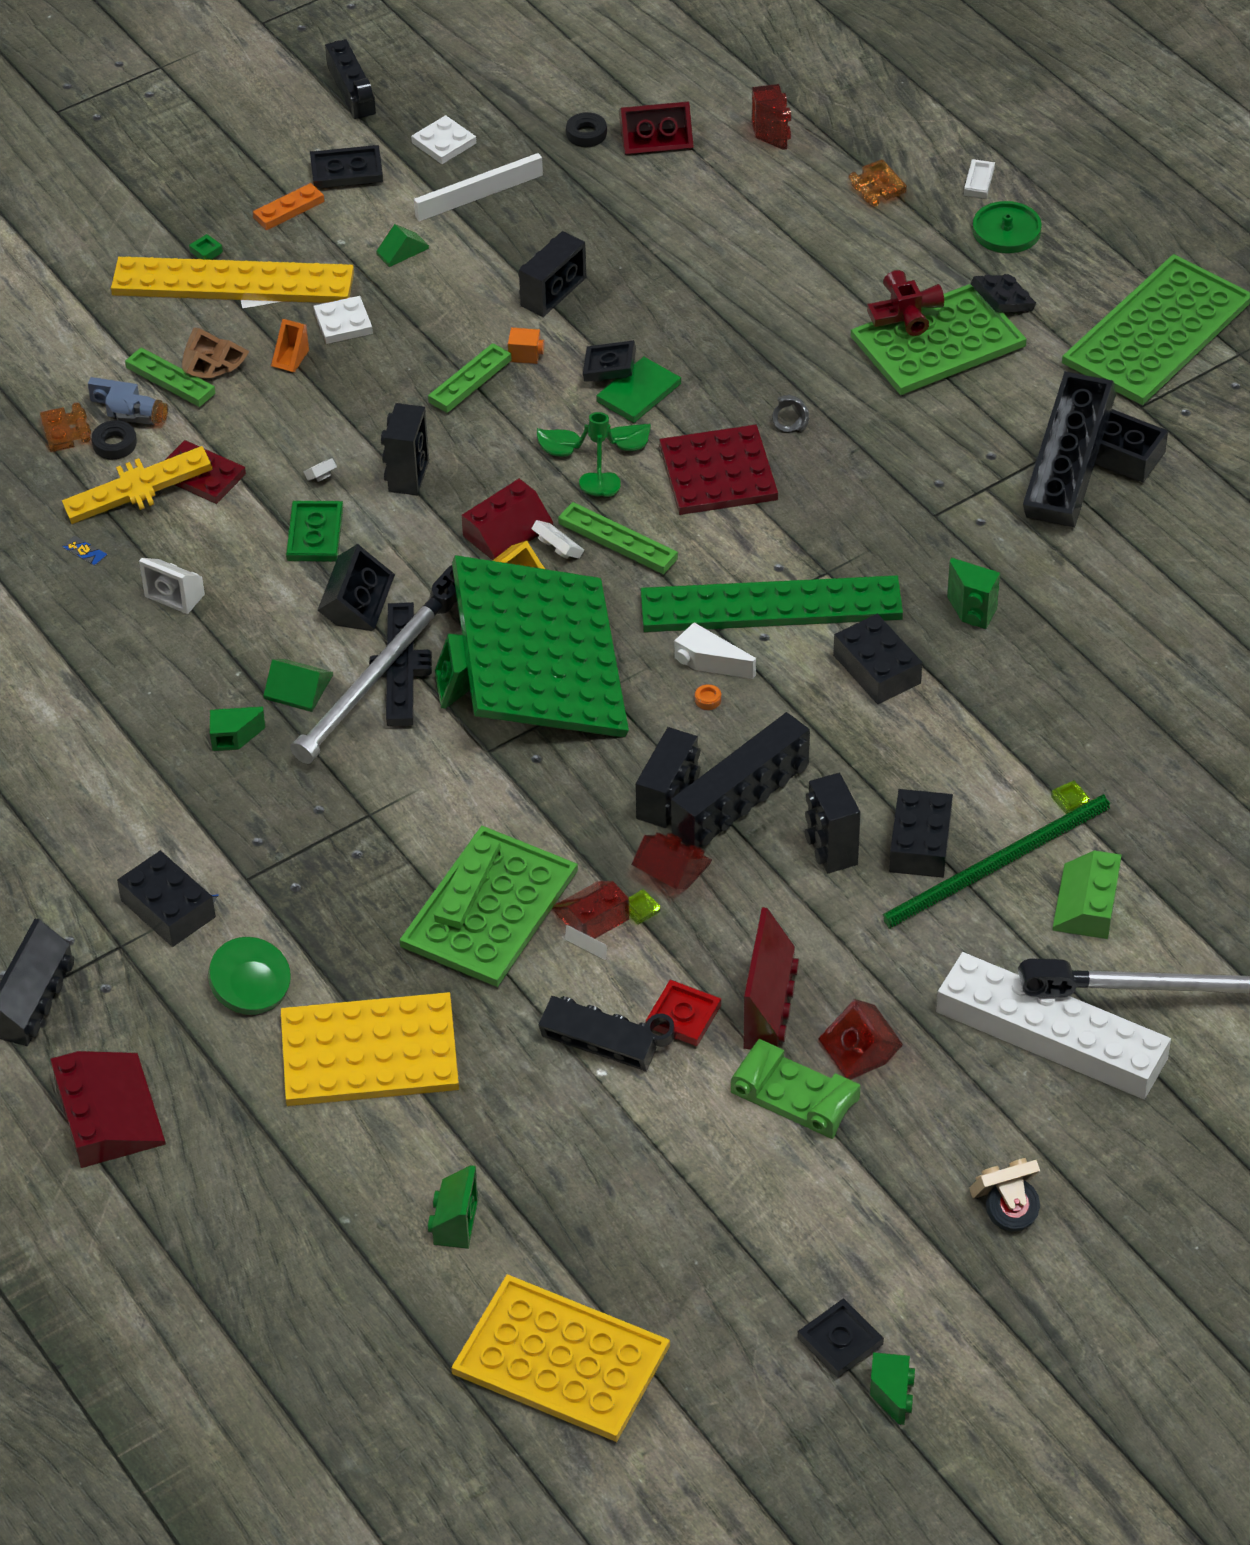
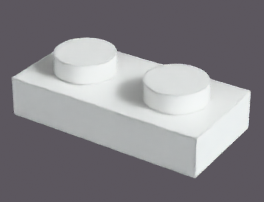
M536 520L531 528L539 534L538 539L547 545L552 544L556 547L555 552L566 559L569 556L580 559L584 552L583 548L550 523Z

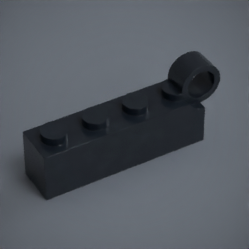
M347 39L325 44L327 67L354 120L375 115V97L368 78H366Z
M551 996L538 1024L542 1037L646 1072L657 1046L663 1047L671 1044L676 1036L674 1022L666 1014H655L648 1019L647 1023L636 1024L620 1014H613L612 1016L603 1013L598 1007L593 1005L585 1007L565 996L561 998ZM664 1024L670 1027L665 1035L657 1036L652 1033L657 1025Z

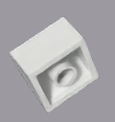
M141 558L139 560L145 597L189 614L205 595L202 576L160 559Z

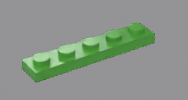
M574 502L558 517L560 525L662 574H665L678 560L677 551Z

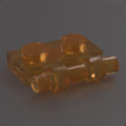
M883 159L863 166L862 174L858 175L856 172H852L848 177L855 190L860 191L863 199L873 206H877L880 203L878 198L880 195L889 200L905 194L907 191V185Z
M74 403L71 406L72 412L67 414L64 407L40 412L50 452L75 447L73 440L81 439L83 443L91 440V428L86 423L87 415L80 403ZM76 424V427L74 428L69 427L70 425Z

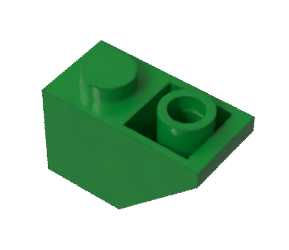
M263 706L210 710L212 751L239 750L266 728Z
M873 1352L870 1396L897 1424L905 1425V1413L912 1414L913 1395L907 1394V1388L914 1387L915 1368H909L910 1356Z

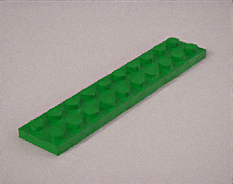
M898 575L641 588L644 632L684 631L693 623L705 629L861 622L877 613L884 621L903 620Z

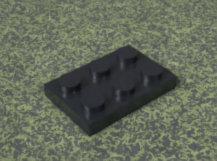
M379 145L310 151L313 184L316 188L383 182Z

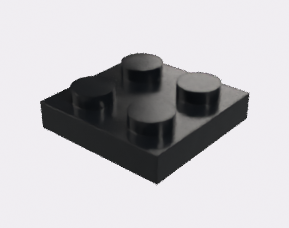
M1012 275L974 276L970 283L995 312L1033 311L1036 302L1030 297L1029 293L1020 286Z
M635 341L587 346L582 373L584 382H599L605 379H623L632 376L636 354Z
M844 1298L798 1331L797 1337L837 1378L884 1344V1337Z

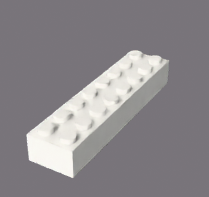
M964 952L961 953L937 993V1013L1144 1100L1168 1060L1171 1038L1070 996L1063 998L1028 996L1023 992L1019 975Z

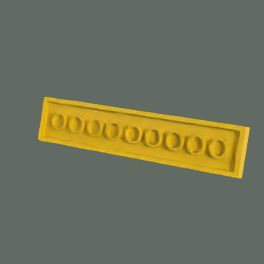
M118 256L111 293L113 296L329 303L350 298L354 265Z

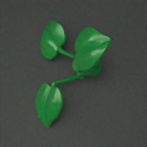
M594 412L590 414L589 425L586 424L584 426L581 437L570 430H543L537 428V440L541 448L548 454L569 456L573 453L574 448L579 449L588 434L590 439L597 443V473L582 475L579 479V487L587 494L609 497L618 493L621 481L615 473H602V442L607 438L611 444L616 443V446L621 450H640L648 443L651 424L620 426L610 429L609 416L602 412Z

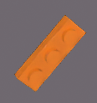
M309 183L254 210L253 219L267 231L325 202L324 194L312 183Z

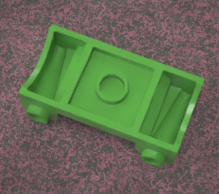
M758 1039L731 1078V1093L831 1139L836 1135L837 1129L848 1109L860 1099V1084L836 1073L830 1078L785 1058L783 1049L761 1039Z

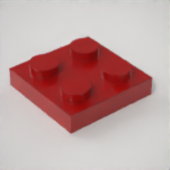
M670 979L648 1015L646 1023L655 1014H666L674 1022L675 1038L698 1046L721 1007V998ZM660 1024L653 1030L666 1034L670 1027Z

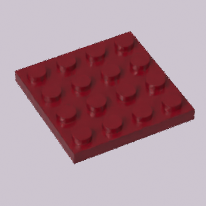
M757 424L659 439L660 450L679 515L778 500V490Z

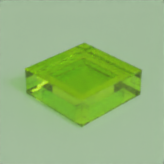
M1075 780L1051 792V797L1065 814L1089 802L1088 795Z
M644 889L621 902V908L638 925L660 912V905Z

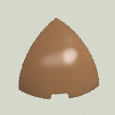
M194 327L184 351L182 368L185 373L192 376L214 378L237 368L246 358L249 351L229 340L219 339L200 328Z

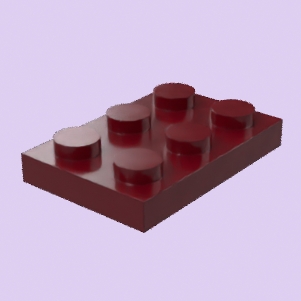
M184 440L165 460L200 446ZM204 449L213 470L174 485L217 504L245 476L246 470L244 466Z

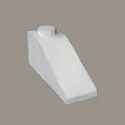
M693 623L674 640L675 659L694 670L753 679L756 676L755 657L696 623Z

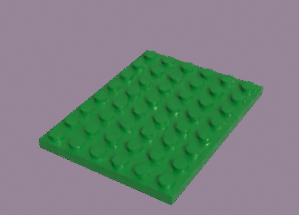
M455 555L452 567L474 716L626 737L629 728L601 578Z

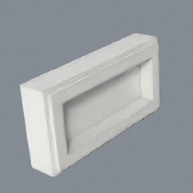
M972 159L964 187V196L987 199L995 162Z

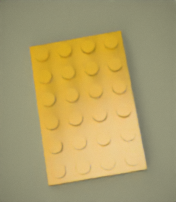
M450 992L281 1008L287 1106L459 1090Z
M507 1274L455 1360L451 1370L455 1376L617 1442L670 1347V1340Z

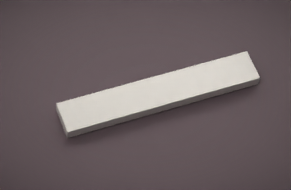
M537 153L414 199L415 217L418 221H422L543 176L542 157Z

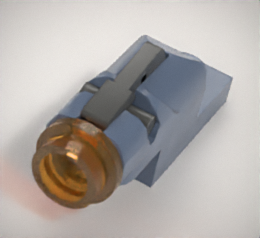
M90 377L88 382L90 401L104 403L108 417H114L124 422H137L139 424L154 425L160 422L165 423L168 415L167 403H163L162 400L139 395L138 384Z

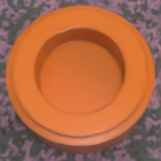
M710 684L698 687L695 691L696 705L703 710L716 709L721 704L720 689Z

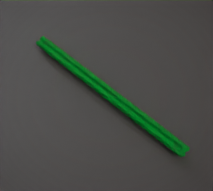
M1105 794L1096 797L1026 837L883 914L884 923L891 929V927L896 926V923L899 924V922L902 923L905 919L911 918L910 915L913 917V914L916 915V913L924 911V908L927 909L930 905L933 906V904L938 903V900H944L947 896L949 897V894H955V892L960 891L963 887L966 888L969 884L977 882V879L980 880V878L988 876V873L991 874V872L999 870V867L1002 868V866L1008 865L1013 860L1015 861L1024 856V854L1026 855L1029 851L1037 849V846L1040 847V845L1048 843V841L1059 837V835L1064 834L1067 830L1070 831L1075 826L1094 818L1097 814L1099 815L1102 811L1110 809V802L1106 799Z

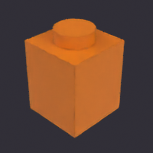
M511 327L508 340V352L511 353L512 360L510 362L538 364L539 354H544L545 345L544 340L540 339V329Z

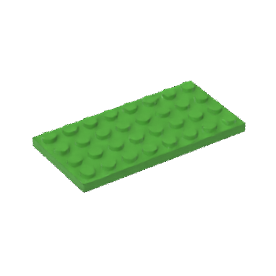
M1173 254L1062 356V363L1084 375L1113 380L1116 392L1144 405L1250 304V292Z

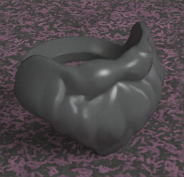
M790 394L778 397L779 405L772 414L774 425L783 432L796 430L802 433L810 419L809 411L804 402ZM792 405L800 418L792 426H782L778 421V413L782 408Z

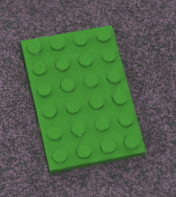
M971 284L945 293L943 308H921V313L929 321L928 329L921 335H909L906 332L904 321L874 327L873 322H869L851 329V338L900 395L1026 346L1027 339L1003 312H995Z
M481 825L476 834L499 840L501 848L461 929L435 922L434 914L469 844L400 938V947L498 987L577 873L578 864Z

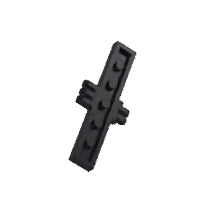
M414 602L388 603L387 645L413 618ZM414 640L381 676L387 677V726L413 725L414 676H429L432 674V651L428 649L414 650ZM378 655L370 656L369 664H371L378 657Z

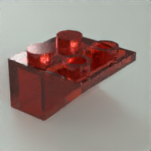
M779 84L752 87L751 124L757 139L785 150L787 149V140L791 139L790 126H788V122L791 121L790 107L786 108V94L781 92Z
M656 833L655 835H644L631 865L675 889H688L710 865L712 859L704 855L705 851L694 845L688 847L682 844L683 839L672 833H667V835Z

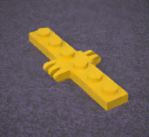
M203 446L146 468L143 467L138 458L135 459L136 468H133L130 462L125 463L128 470L126 472L123 471L121 465L116 467L120 478L64 499L62 503L71 524L131 502L132 505L137 503L139 509L142 510L145 509L142 502L144 500H147L149 506L154 505L152 497L156 496V491L213 469Z

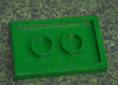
M643 356L634 364L632 376L614 380L596 395V402L635 423L681 384V377Z
M343 501L292 502L286 552L287 561L336 562L339 554L344 508Z

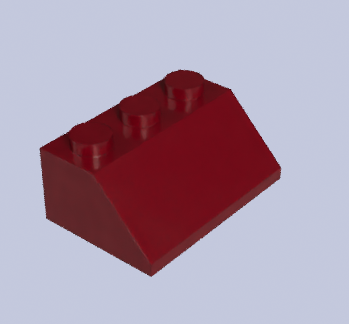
M689 101L622 107L619 109L620 130L625 154L694 148Z
M520 478L461 515L463 537L492 560L512 545L524 541L529 542L539 536L538 533L531 529L536 520L553 525V521L537 492Z

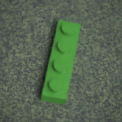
M492 343L428 395L429 403L448 413L512 361L511 353Z
M142 347L125 360L127 369L198 407L202 406L216 394L215 386L196 376L185 373L183 369Z
M474 834L434 914L435 922L461 929L501 848L499 840Z

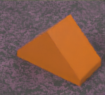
M282 319L271 366L295 372L309 351L307 326Z

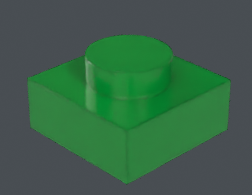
M208 234L189 245L190 253L198 259L211 260L223 253L222 245Z

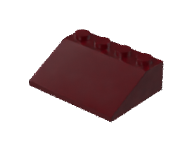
M765 907L761 909L744 995L743 1049L750 1050L758 1039L776 1047H779V1042H785L787 1025H783L784 1019L789 1020L791 1003H787L788 997L793 998L795 981L791 979L792 975L798 974L799 959L794 958L795 946L769 909Z
M76 1051L50 1059L54 1079L81 1168L166 1145L138 1053Z

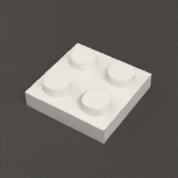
M446 115L411 136L412 144L441 164L476 144L475 135Z
M360 296L314 306V314L326 344L373 334L371 322Z

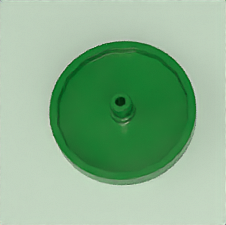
M1013 201L990 203L978 210L973 219V235L983 247L994 252L1018 253L1033 247L1041 236L1042 222L1039 215L1032 208L1022 203Z
M239 937L224 943L214 953L208 969L209 986L216 999L228 1009L246 1015L262 1014L279 1005L288 991L291 979L290 967L282 952L273 944L255 937Z

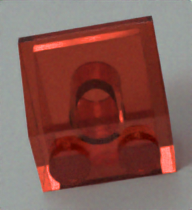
M597 881L555 904L552 910L566 925L596 939L629 920V898L613 881Z
M856 999L846 1007L818 1038L841 1073L849 1080L885 1065L903 1046L874 1004Z

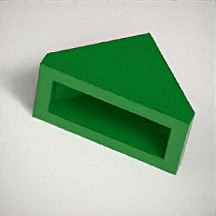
M394 224L377 249L376 254L388 267H391L429 249V245L416 232Z

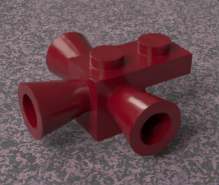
M894 270L883 279V285L891 293V299L867 304V312L874 327L904 321L906 332L911 336H918L923 334L929 327V321L921 313V308H943L945 303L943 290L940 284L920 291L915 280L907 281L903 271Z

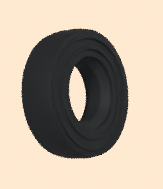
M578 113L567 121L566 135L568 140L574 145L580 147L596 146L605 140L607 124L605 119L596 113ZM582 127H592L595 129L588 133L578 131Z
M119 420L107 421L97 426L92 433L93 449L102 458L121 459L131 454L136 448V432L127 422ZM111 436H121L124 438L123 441L117 444L105 442V439Z

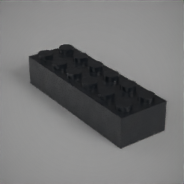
M1064 371L1024 498L1023 508L1026 518L1075 528L1116 397L1113 380Z
M786 712L671 799L672 835L695 852L702 846L708 845L720 832L726 831L738 818L747 815L751 808L759 802L765 801L776 789L785 786L789 779L798 772H803L809 765L810 729Z

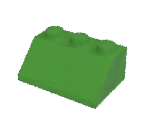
M1094 850L1064 864L1053 931L1108 939L1119 878L1121 854Z

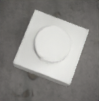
M333 458L303 472L307 480L316 478L317 481H321L331 476L330 470L337 466Z

